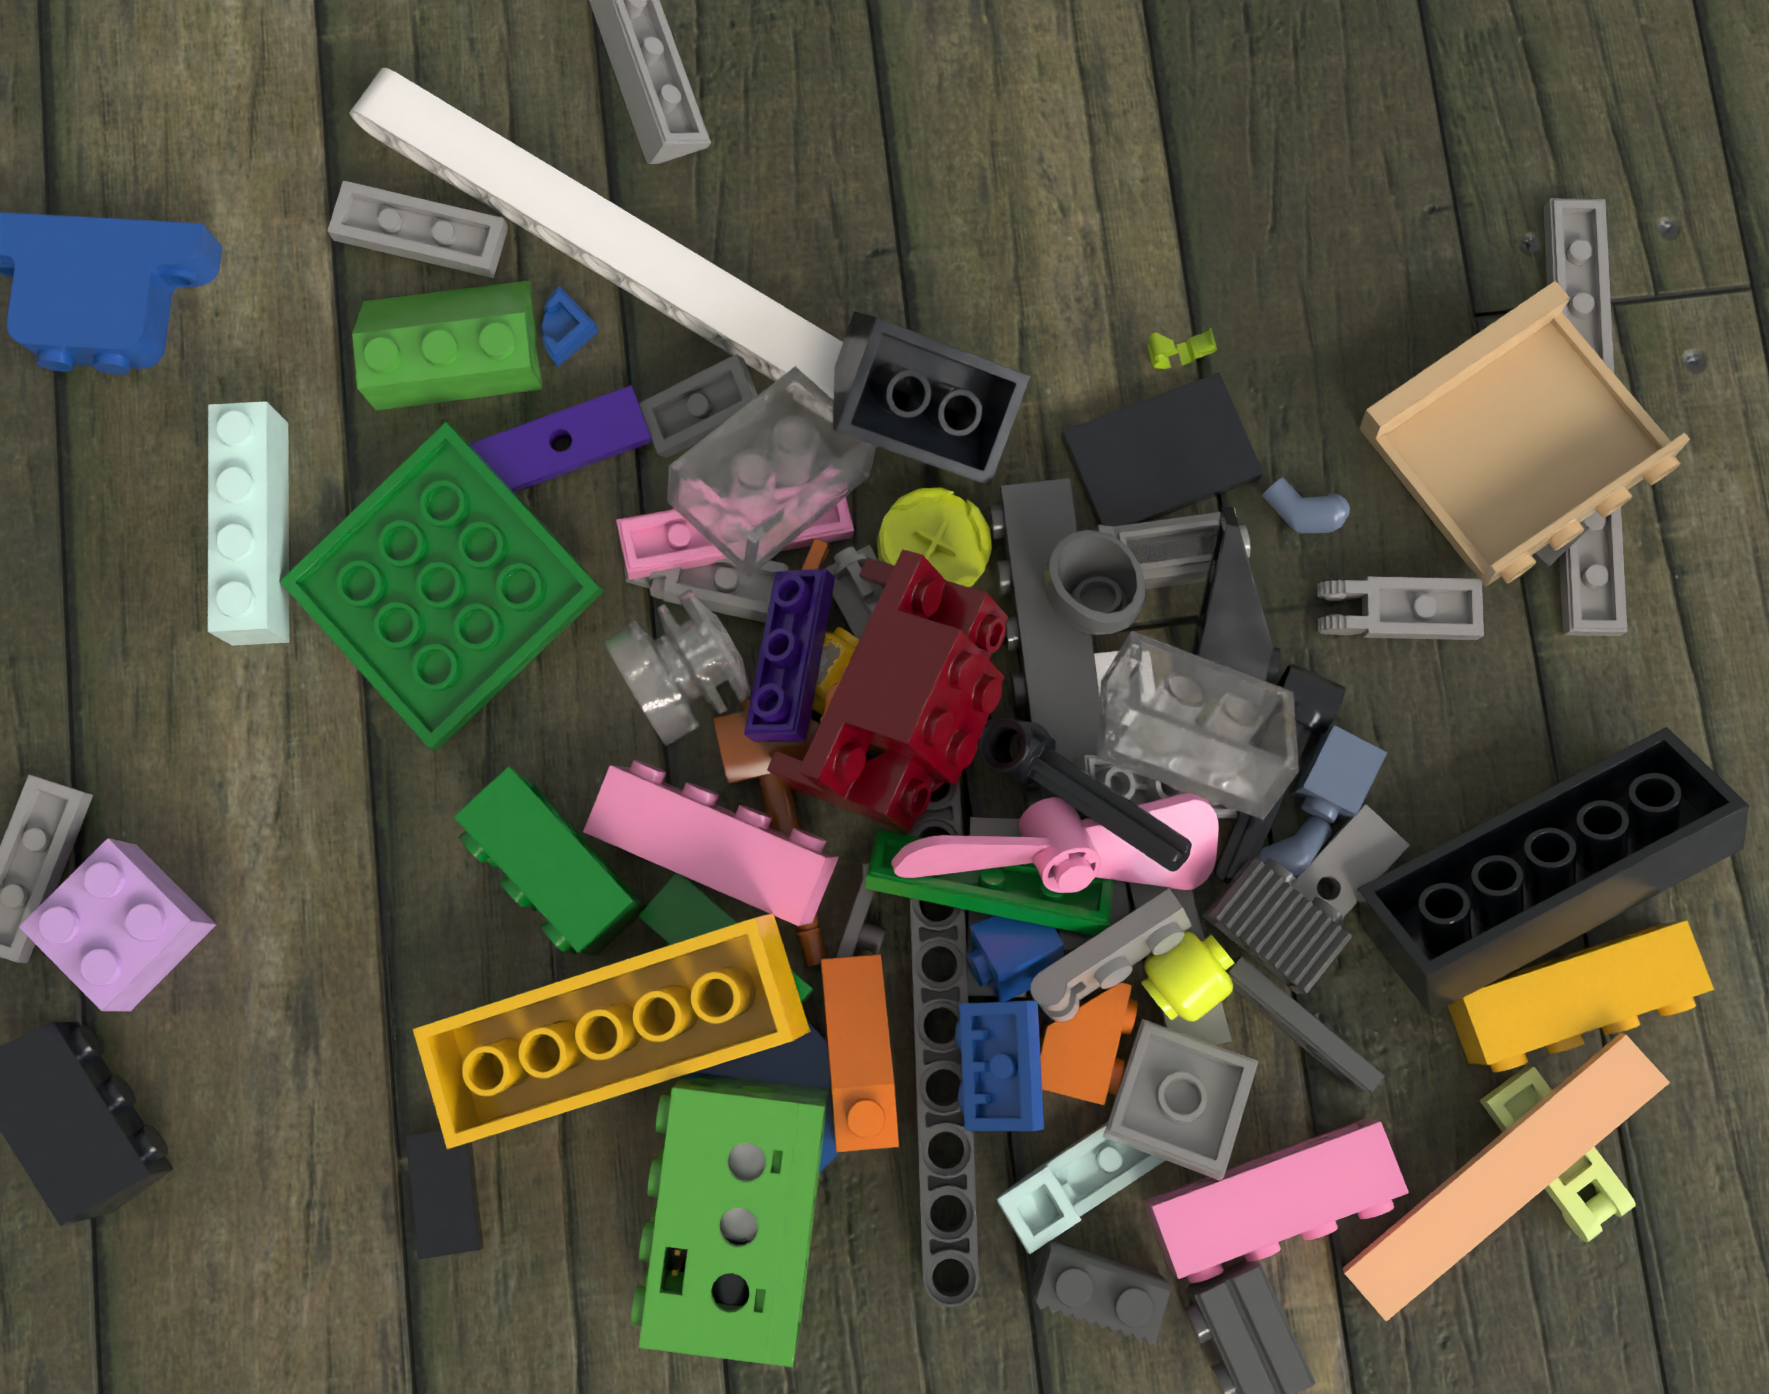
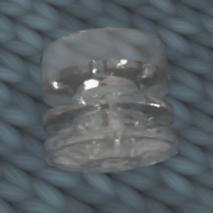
M691 589L678 596L681 605L690 619L681 626H678L665 604L657 608L658 616L665 635L657 640H654L638 621H634L603 639L619 671L665 746L672 744L700 727L691 701L701 695L718 714L721 715L728 711L715 688L723 682L727 681L740 703L752 696V691L747 682L744 661L717 615L706 608L696 598Z

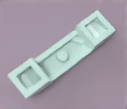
M1106 1122L1019 1180L999 1195L996 1201L1027 1253L1031 1254L1080 1222V1216L1166 1160L1103 1137L1107 1125Z

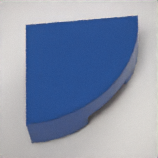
M560 286L552 292L546 301L542 320L543 344L557 368L599 332L597 325Z

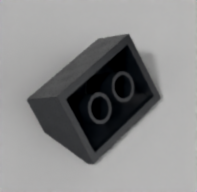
M854 311L835 364L833 431L991 485L1030 376L880 318Z
M52 1022L0 1046V1131L60 1226L113 1213L173 1170L165 1157L168 1154L165 1140L153 1126L143 1123L133 1107L136 1103V1097L131 1087L122 1077L111 1073L101 1057L104 1053L102 1042L92 1029L86 1025H81L79 1022Z

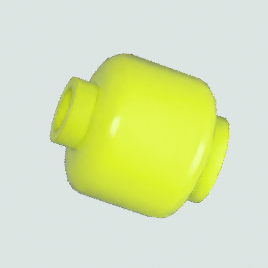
M1185 931L1184 938L1177 946L1160 955L1152 953L1147 957L1144 969L1148 977L1141 983L1171 1021L1180 1016L1188 1022H1195L1231 994L1233 983L1225 970L1232 966L1234 961L1212 935L1201 941L1194 933Z

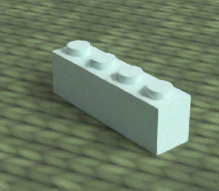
M267 401L208 405V632L232 646L288 643L289 592L279 582L289 573L288 422Z

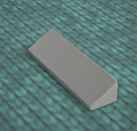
M589 0L646 163L648 165L660 164L708 148L711 141L660 0Z

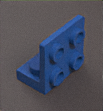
M1006 1001L959 1004L960 1018L956 1024L955 1036L962 1056L963 1080L959 1086L958 1102L960 1110L964 1114L965 1131H1037L1044 1129L1038 1002Z

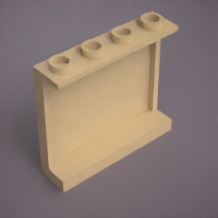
M1556 280L1367 408L1359 428L1476 577L1482 580L1484 587L1499 577H1502L1506 583H1510L1536 564L1532 555L1547 544H1550L1555 551L1568 544L1584 531L1583 526L1580 524L1581 521L1596 511L1602 518H1605L1619 509L1633 497L1628 489L1641 480L1645 479L1651 486L1663 479L1681 464L1675 456L1690 440L1683 433L1673 441H1670L1566 318L1562 311L1570 297Z

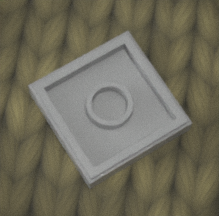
M1142 1019L1103 1137L1221 1181L1227 1169L1258 1061Z

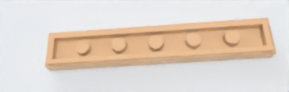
M1619 1033L1342 1268L1344 1274L1387 1322L1670 1082L1626 1034Z

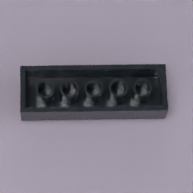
M1665 727L1359 887L1357 893L1362 929L1428 1014L1431 1015L1744 849L1749 805L1668 727Z

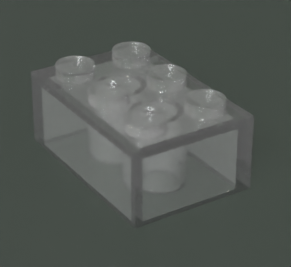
M795 366L669 465L667 502L749 578L870 476L877 446L833 431V399Z
M1131 631L1101 679L1097 759L1110 763L1119 769L1129 770L1162 782L1176 790L1186 791L1222 804L1228 809L1241 811L1264 820L1299 773L1293 692Z

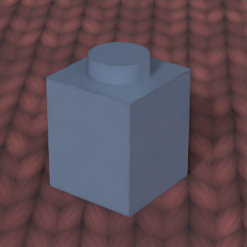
M1333 725L1318 737L1290 794L1304 801L1301 808L1311 816L1320 817L1328 823H1334L1336 818L1344 821L1358 814L1388 752Z

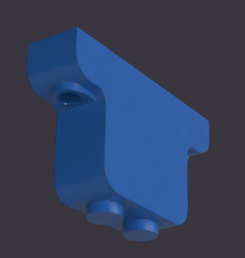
M0 212V274L13 278L7 316L8 333L16 342L37 357L36 364L48 370L69 372L73 370L74 365L93 366L96 370L108 374L126 375L129 373L130 368H150L161 360L165 352L173 292L178 287H198L211 282L217 276L220 269L222 245L203 223Z

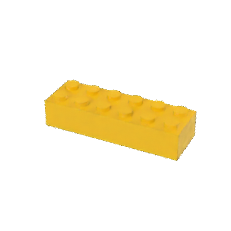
M772 913L415 1028L413 1032L447 1149L782 1045L810 1032L775 916Z

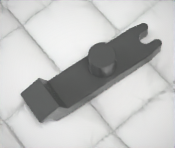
M862 862L863 880L836 958L853 956L856 947L876 954L879 953L886 929L865 922L875 892L864 889L869 862Z

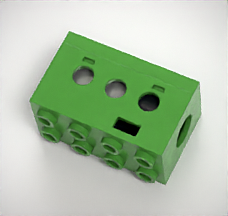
M692 1072L683 1075L674 1086H669L667 1095H661L656 1118V1133L666 1134L665 1145L661 1147L659 1158H653L647 1191L648 1197L658 1198L657 1208L653 1209L651 1221L644 1223L639 1251V1260L650 1263L649 1270L645 1271L642 1286L637 1285L631 1313V1325L641 1326L639 1348L793 1367L800 1334L829 1089Z

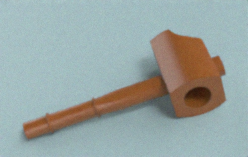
M751 699L741 701L743 712L713 718L728 784L734 785L759 779L766 814L772 817L769 827L790 836L793 828L800 829L791 787L767 771V768L775 751L803 761L820 724L810 718L806 741L754 742L744 735ZM816 912L812 923L801 926L795 925L797 930L795 935H798L805 967L821 964V959L827 958L821 933L823 927L819 924Z

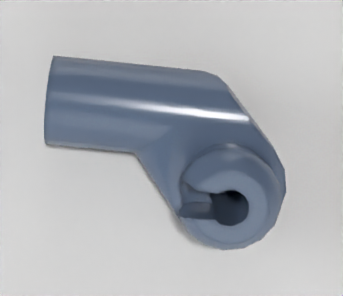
M1283 477L1262 494V497L1291 529L1300 534L1333 532L1343 526L1350 513L1349 503L1343 496L1329 494L1328 496L1302 498Z

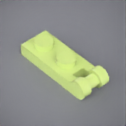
M1525 1066L1479 1101L1501 1131L1504 1132L1549 1094L1552 1089L1534 1066ZM1595 1147L1544 1188L1562 1211V1216L1569 1227L1586 1243L1602 1232L1600 1224L1613 1214L1622 1217L1635 1207L1634 1199ZM1591 1182L1597 1194L1584 1203L1577 1192Z

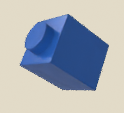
M995 915L970 926L972 951L966 953L968 965L979 986L983 987L989 984L999 1002H1005L1031 990V983L1034 977L1064 957V943L1053 927Z

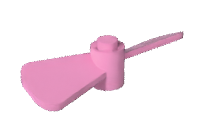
M1187 792L1138 805L1191 841L1192 847L1189 858L1177 871L1172 872L1093 819L1081 820L1075 807L1060 797H1051L1036 802L1023 813L1018 825L1022 837L948 835L927 837L904 846L893 858L891 864L897 876L917 878L1034 863L1046 888L1058 893L1080 891L1087 887L1095 877L1192 890L1202 885L1213 871L1217 855L1219 826L1216 813L1209 801L1203 795L1196 792Z

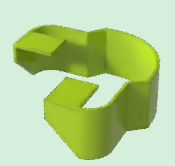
M1211 328L1202 334L1189 338L1186 342L1177 344V348L1173 340L1157 332L1149 336L1150 343L1147 345L1152 365L1156 369L1171 368L1168 357L1178 353L1181 364L1186 365L1192 363L1197 358L1217 350Z

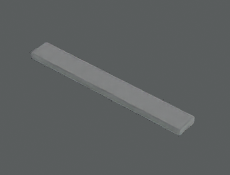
M1550 198L1543 206L1547 286L1556 280L1568 294L1570 299L1562 313L1614 373L1605 199ZM1620 507L1605 518H1602L1596 511L1584 519L1583 522L1590 528L1559 557L1563 635L1621 636L1627 633Z

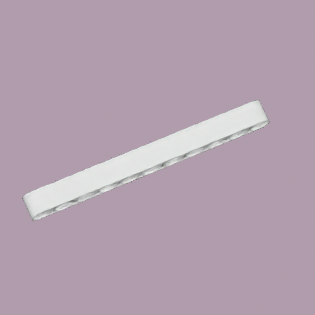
M381 68L351 109L350 116L380 142L732 356L735 354L741 356L747 365L833 416L834 370L843 344L839 339L388 68Z

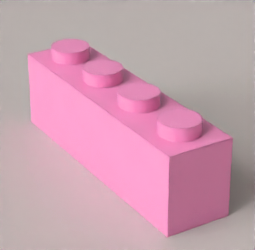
M633 760L631 767L609 766L584 828V833L767 913H774V916L797 926L813 922L839 858L823 850L827 842L825 839L798 828H793L790 836L769 827L772 821L771 816L744 805H739L736 813L716 804L719 794L699 785L686 782L683 790L663 782L666 772L650 764Z
M1364 1118L1226 1169L1224 1178L1221 1181L1208 1176L1143 1201L1169 1271L1178 1279L1187 1276L1189 1283H1197L1221 1274L1224 1271L1222 1263L1244 1255L1246 1261L1251 1262L1272 1256L1281 1250L1279 1241L1301 1234L1303 1240H1312L1328 1235L1338 1229L1336 1220L1354 1213H1358L1360 1219H1368L1387 1213L1394 1209L1392 1199L1409 1192L1382 1122Z

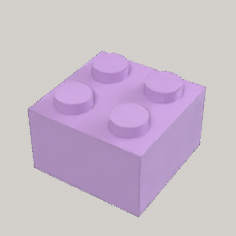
M108 838L19 928L101 1011H132L217 924L136 844Z

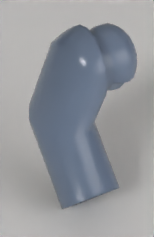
M1311 816L1306 819L1294 836L1262 848L1256 858L1263 863L1267 858H1271L1284 866L1294 876H1298L1308 868L1332 835V829L1322 818Z

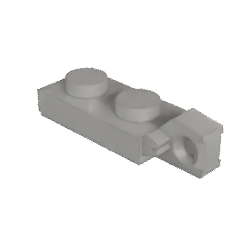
M740 555L719 559L712 565L682 570L681 567L651 572L650 576L628 580L626 565L624 569L627 583L649 588L651 596L663 599V601L766 623L775 572L788 571L789 566L784 563Z

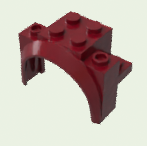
M902 549L895 566L867 558L859 574L864 581L880 585L883 588V592L803 761L775 751L767 771L797 792L810 795L910 833L916 819L927 809L931 793L945 782L956 785L962 770L970 765L975 756L977 742L983 733L989 713L994 711L1000 701L1002 682L1005 676L993 665L991 655L999 649L1004 640L1008 616L987 592L946 581L924 555ZM870 744L888 750L866 762V752Z

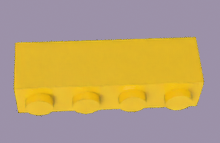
M1687 920L1660 923L1509 973L1448 1005V1009L1468 1063L1490 1065L1492 1072H1501L1528 1063L1525 1053L1546 1046L1549 1054L1581 1046L1584 1044L1581 1034L1601 1027L1604 1035L1633 1029L1640 1025L1637 1015L1655 1009L1658 1010L1659 1016H1668L1696 1007L1694 996L1712 991L1714 987Z

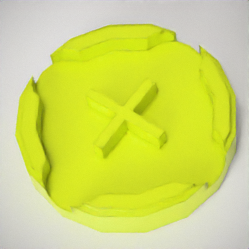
M941 487L919 488L900 497L884 516L876 540L878 559L881 562L895 566L902 549L922 554L946 581L971 588L982 576L989 561L992 550L990 528L979 508L968 499L965 502L962 498L953 495V491Z

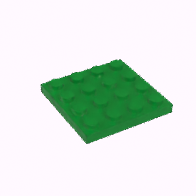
M447 422L431 435L279 581L430 750H439L605 591L463 436Z

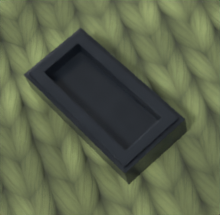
M442 1130L406 1135L418 1260L482 1249L483 1238L472 1142L447 1149Z

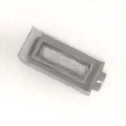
M1221 512L1114 527L1098 525L1096 531L1111 534L1126 544L1133 552L1142 568L1146 589L1204 582L1207 578ZM1243 524L1239 525L1249 558L1250 539L1247 527Z

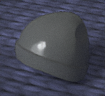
M1093 530L1073 532L1056 545L1046 563L1043 582L1046 597L1055 613L1074 630L1092 635L1112 634L1128 628L1139 616L1145 603L1146 590L1142 568L1126 544L1111 534Z

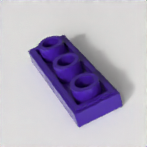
M631 385L470 443V445L515 493L647 445L653 441ZM565 437L572 439V444L566 451L558 452L554 450V446L559 439Z
M827 569L775 572L744 735L754 742L806 741L836 578Z

